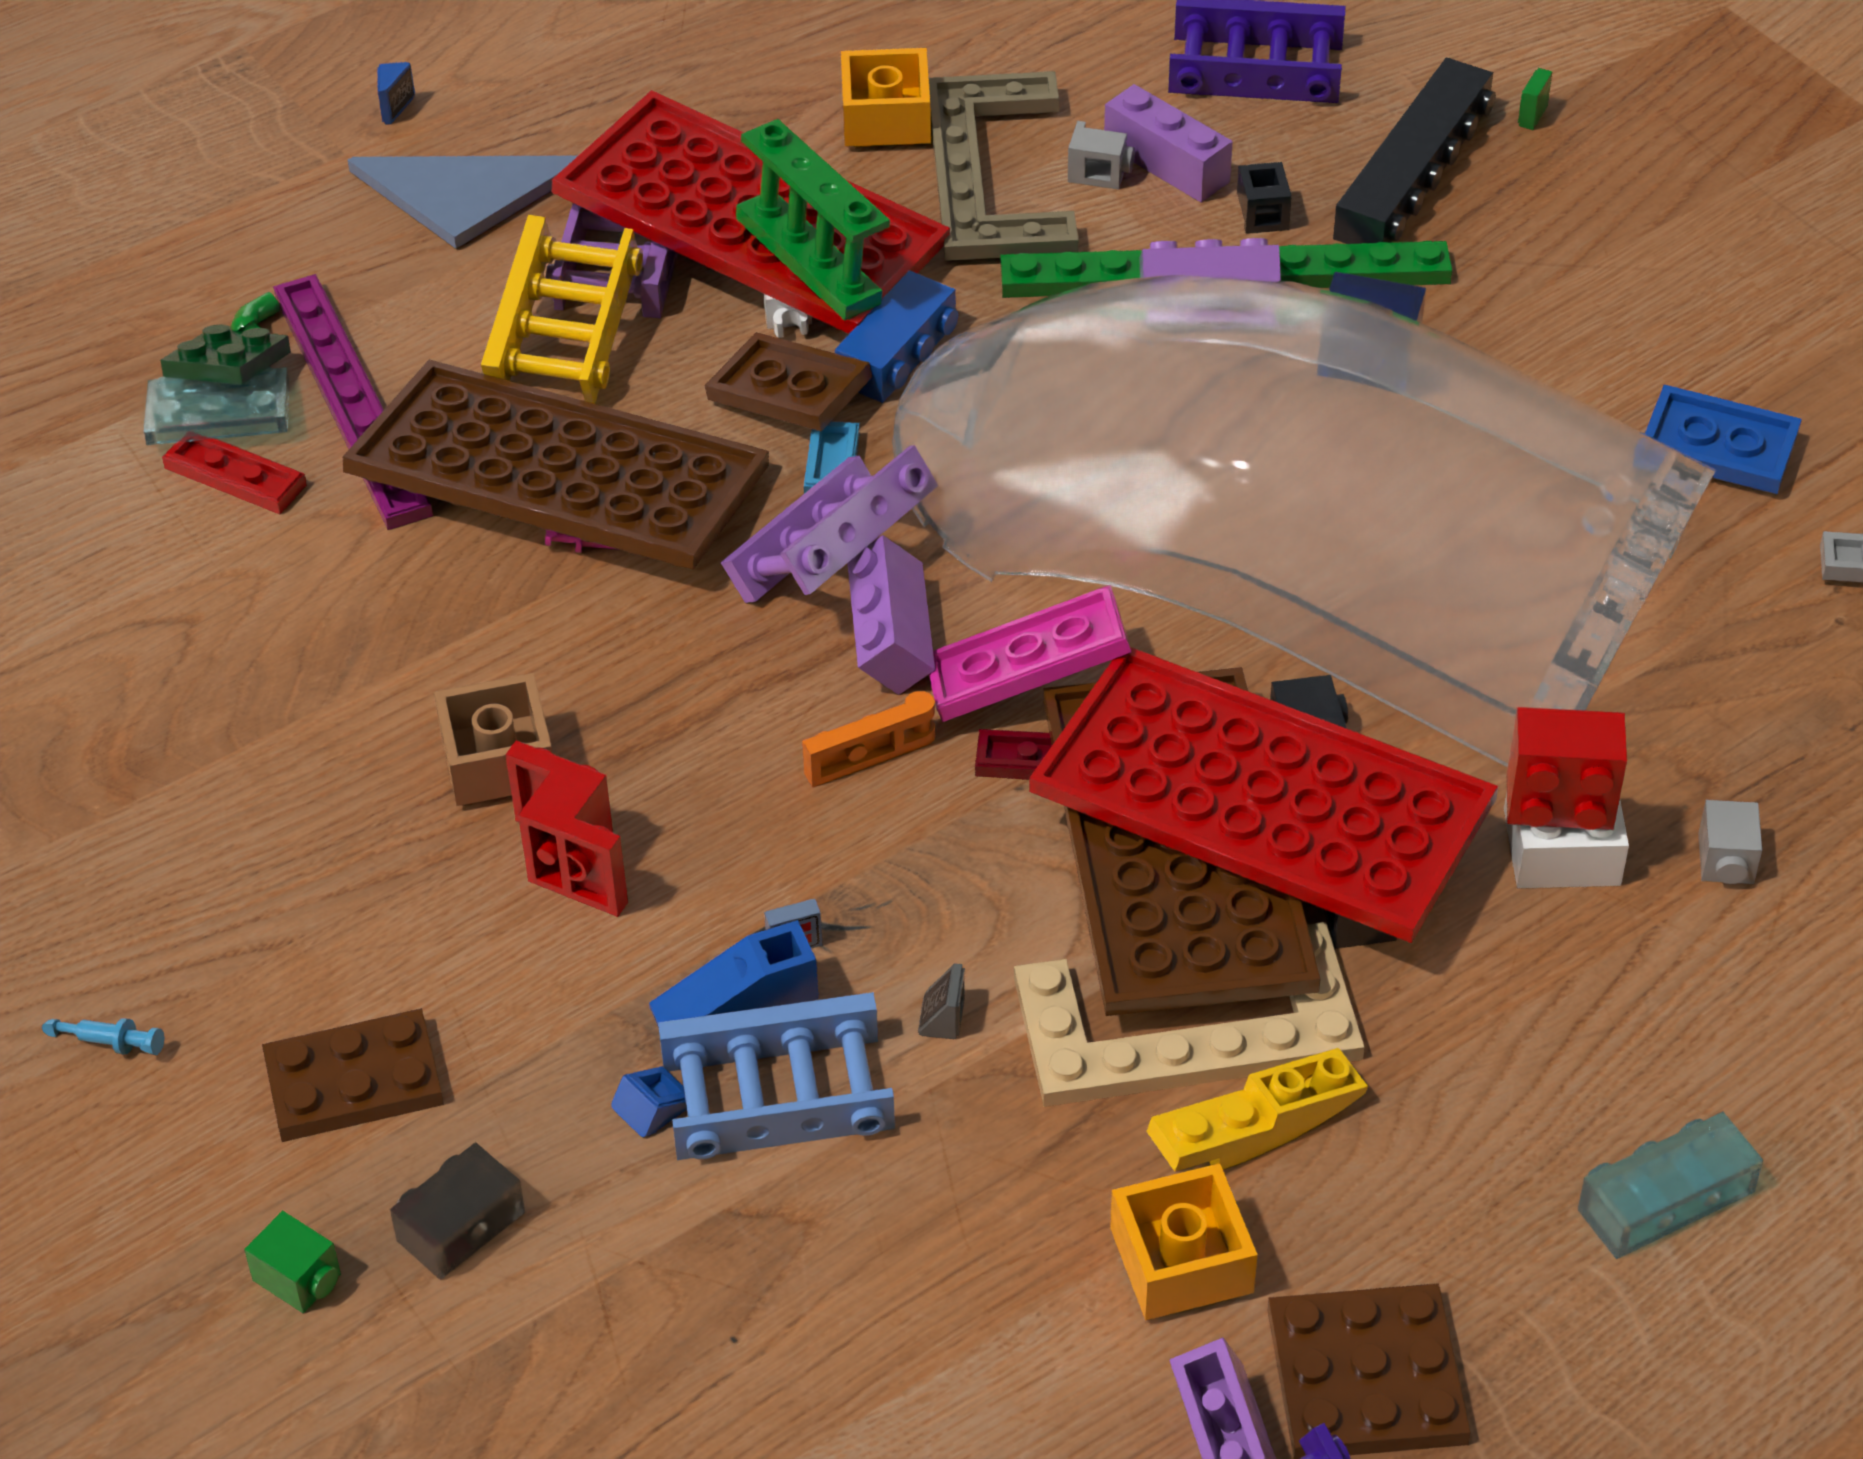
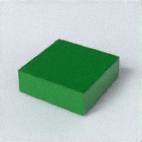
M1538 68L1534 71L1523 89L1518 117L1520 127L1534 130L1546 110L1549 102L1552 71Z

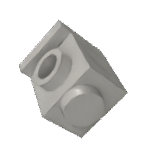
M1077 121L1068 147V182L1119 190L1124 172H1132L1135 157V147L1127 146V133L1086 128V122Z

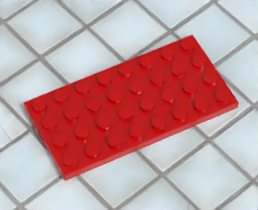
M653 90L649 91L552 179L553 194L620 226L633 229L639 235L848 334L872 310L869 309L846 321L842 319L736 219L737 204L760 195L763 161L741 142V134L744 132ZM780 178L778 194L789 204L790 186ZM848 181L890 219V226L864 238L861 271L883 290V299L909 270L918 274L944 247V240L949 236L950 227ZM807 202L806 220L816 228L818 212ZM835 228L833 245L844 254L846 237Z
M1130 647L1131 653L1111 661L1029 778V792L1409 943H1412L1495 803L1498 786L1132 647Z

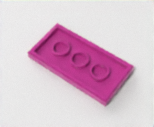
M1110 585L933 650L935 670L929 676L937 712L942 722L1126 655L1132 651L1118 603Z

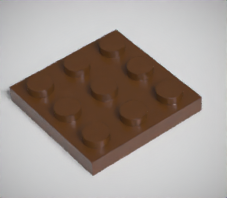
M1439 1283L1268 1298L1267 1311L1293 1459H1300L1306 1456L1299 1440L1313 1428L1325 1423L1331 1435H1337L1342 1440L1349 1455L1469 1445L1471 1431Z

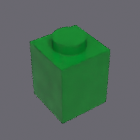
M283 1210L244 1249L252 1280L303 1314L317 1299L326 1297L333 1290L338 1277L341 1275L334 1243Z

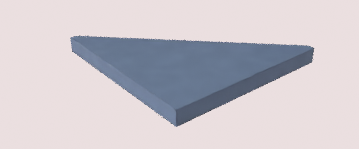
M578 155L351 157L348 159V166L352 174L457 249L552 191V179Z

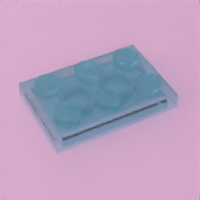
M268 367L243 385L167 378L163 376L159 379L148 380L143 429L146 445L288 432L289 377L287 367Z

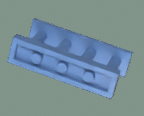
M873 992L658 1022L663 1067L668 1072L681 1070L688 1117L672 1119L677 1160L690 1158L708 1159L718 1154L856 1134L868 1136L880 1131L895 1129L892 1088L873 1090L865 1044L878 1042L877 1008ZM843 1047L852 1094L819 1098L811 1051ZM789 1055L797 1101L764 1106L757 1059ZM735 1062L743 1109L710 1114L703 1067Z

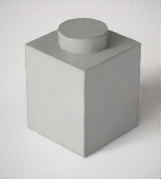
M1705 800L1698 832L1701 881L1723 882L1726 884H1754L1762 854L1758 803Z

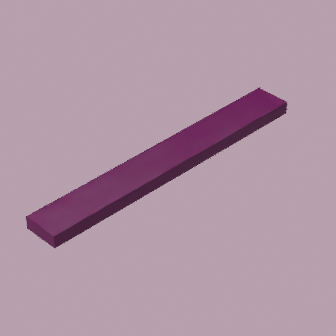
M313 274L273 286L275 298L280 305L286 322L348 449H350L384 409L317 275ZM363 478L387 530L433 516L431 503L426 495L411 493L405 489L368 481Z

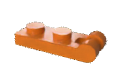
M915 691L905 698V703L877 714L867 715L858 721L830 731L821 732L814 737L803 740L804 774L812 788L931 744L935 740L936 735L935 722L932 719L935 715L934 697L925 691Z

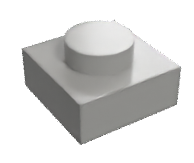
M1823 531L1820 543L1822 580L1863 582V534Z

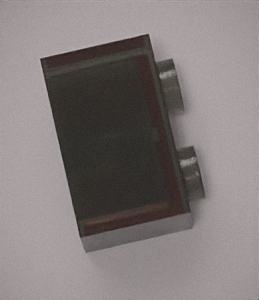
M475 1142L461 1154L448 1158L442 1164L439 1171L420 1186L407 1190L398 1199L397 1203L390 1208L396 1241L441 1280L525 1213L520 1180Z

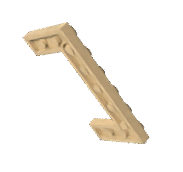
M1326 922L1307 925L1321 979L1319 993L1289 996L1294 1013L1087 1043L1067 960L1061 959L1014 966V982L1043 1106L1248 1077L1249 1074L1335 1048H1339L1349 1062L1363 1060L1365 1047Z

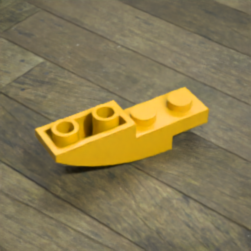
M1335 1048L1249 1074L1242 1090L1151 1117L1147 1133L1175 1172L1205 1162H1209L1211 1165L1220 1163L1222 1169H1226L1264 1154L1319 1126L1363 1096L1367 1091L1368 1085L1339 1048Z

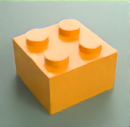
M927 48L841 51L845 147L931 143Z
M1220 1163L1112 1190L1110 1229L1145 1321L1254 1293L1258 1255Z

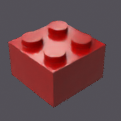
M1517 707L1506 775L1507 824L1529 825L1532 827L1582 828L1585 830H1614L1627 765L1625 713Z

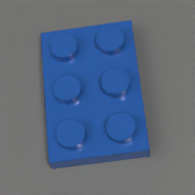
M1664 384L1640 444L1638 459L1778 494L1799 434L1802 419Z

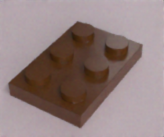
M756 332L704 386L707 398L710 401L822 432L872 378L869 362Z
M422 1008L262 1044L282 1142L444 1105Z

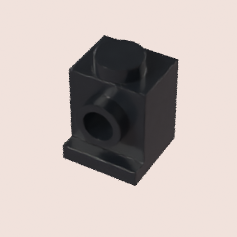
M1283 163L1239 165L1237 195L1244 218L1245 234L1289 230L1292 195Z

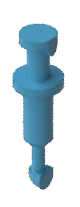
M127 1018L120 1019L117 1024L85 1019L81 1020L78 1024L61 1022L59 1019H50L42 1025L43 1032L48 1036L56 1037L59 1031L73 1033L80 1041L111 1045L114 1052L121 1055L128 1054L133 1046L140 1047L142 1051L148 1054L158 1055L163 1048L165 1039L162 1029L154 1027L148 1032L136 1030L134 1021Z

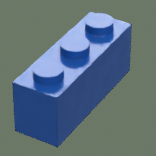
M910 270L882 299L881 304L874 307L835 349L836 354L869 362L872 378L858 393L883 403L895 389H900L905 384L908 375L920 362H925L931 355L935 345L945 335H950L955 329L959 313L956 310V290Z

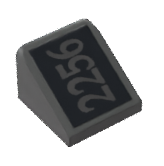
M954 963L925 992L918 1027L919 1035L946 1039H956L959 1036L965 1001V968H962V964Z

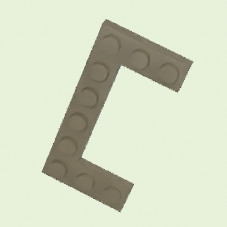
M1055 71L929 78L931 128L941 224L950 227V233L944 240L945 261L1000 258V254L1078 252L1075 211L986 215L975 116L1059 112V94Z

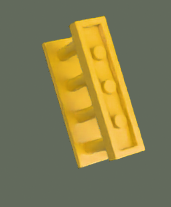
M528 215L481 362L483 374L510 381L511 376H517L519 372L580 381L584 400L595 404L599 389H605L608 384L610 374L608 359L633 275L639 276L643 265V250L637 248L633 229L624 228L619 248L614 250L557 242L555 237L550 235L546 217ZM553 260L612 268L607 287L545 279L543 273L546 264H551ZM542 297L601 305L595 325L533 316L532 308L535 300L540 301ZM530 334L590 342L584 363L521 354L520 347L523 338H529Z

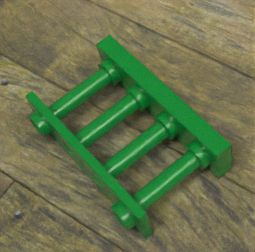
M779 119L742 133L741 142L763 162L760 195L737 204L736 219L845 321L880 305L883 290L861 271L864 238L890 226V219ZM780 178L790 186L789 204L778 194ZM807 202L818 212L816 228L806 220ZM835 228L846 237L844 254L833 245Z

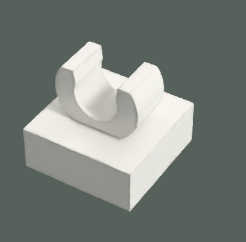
M764 294L767 328H774V333L778 338L784 337L783 327L799 326L801 335L808 333V324H812V316Z

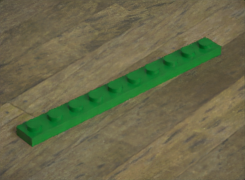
M1447 241L1279 246L1281 289L1451 284L1452 267ZM1142 250L1000 254L1002 298L1141 294L1140 254Z

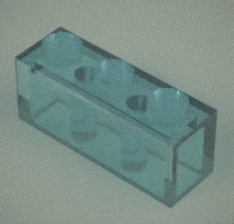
M1724 1112L1704 1121L1702 1119H1695L1687 1123L1675 1135L1660 1142H1646L1637 1148L1632 1155L1612 1165L1610 1163H1603L1593 1168L1584 1177L1577 1210L1612 1255L1618 1259L1754 1193L1763 1159Z

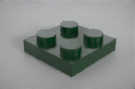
M218 324L205 327L202 330V334L196 338L178 344L177 350L160 361L163 377L243 385L291 353L288 335L269 334V330L265 328L235 331L230 330L228 325Z

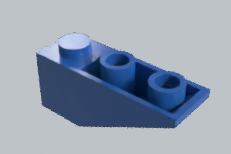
M798 920L746 936L649 1002V1007L658 1026V1022L813 1001L819 999L816 957Z

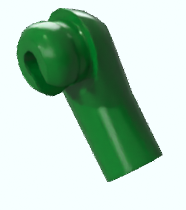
M266 292L240 307L234 316L230 330L246 331L260 328L257 325L258 323L280 311V305L271 292Z

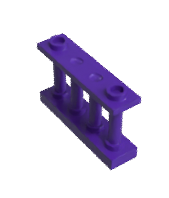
M1176 0L1174 40H1185L1186 42L1184 54L1170 53L1168 93L1339 103L1342 64L1329 63L1330 49L1342 50L1346 6L1258 0ZM1202 43H1228L1227 57L1201 55ZM1245 44L1270 46L1269 59L1244 58ZM1287 47L1313 48L1312 62L1286 61Z

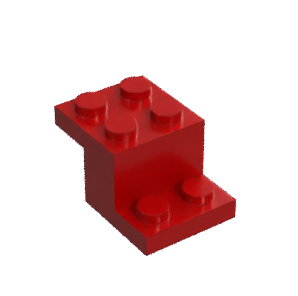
M516 740L505 755L515 821L520 825L528 882L618 917L628 904L621 837L613 833L606 774L599 772L589 765H580L556 756L545 748H535Z

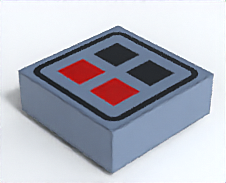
M815 899L764 912L766 930L798 920L810 947L822 946L821 912Z

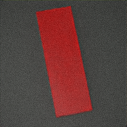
M190 428L162 456L165 469L279 515L307 486L305 474Z

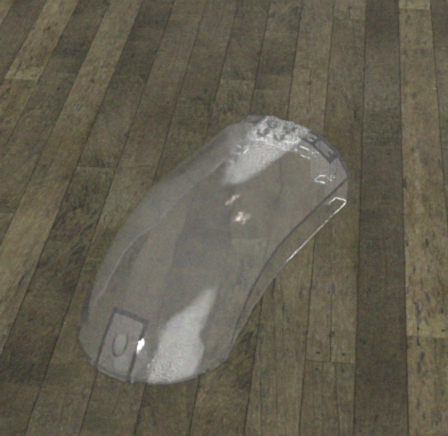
M1164 275L1091 283L1045 297L954 336L939 346L915 370L900 397L892 438L894 458L909 446L915 445L938 484L937 488L912 508L923 527L930 524L944 539L942 547L987 580L992 582L996 575L1054 576L1111 585L1171 602L1225 622L1270 643L1508 767L1517 707L1587 710L1668 558L1671 559L1717 471L1448 334L1376 303L1291 281L1211 275Z

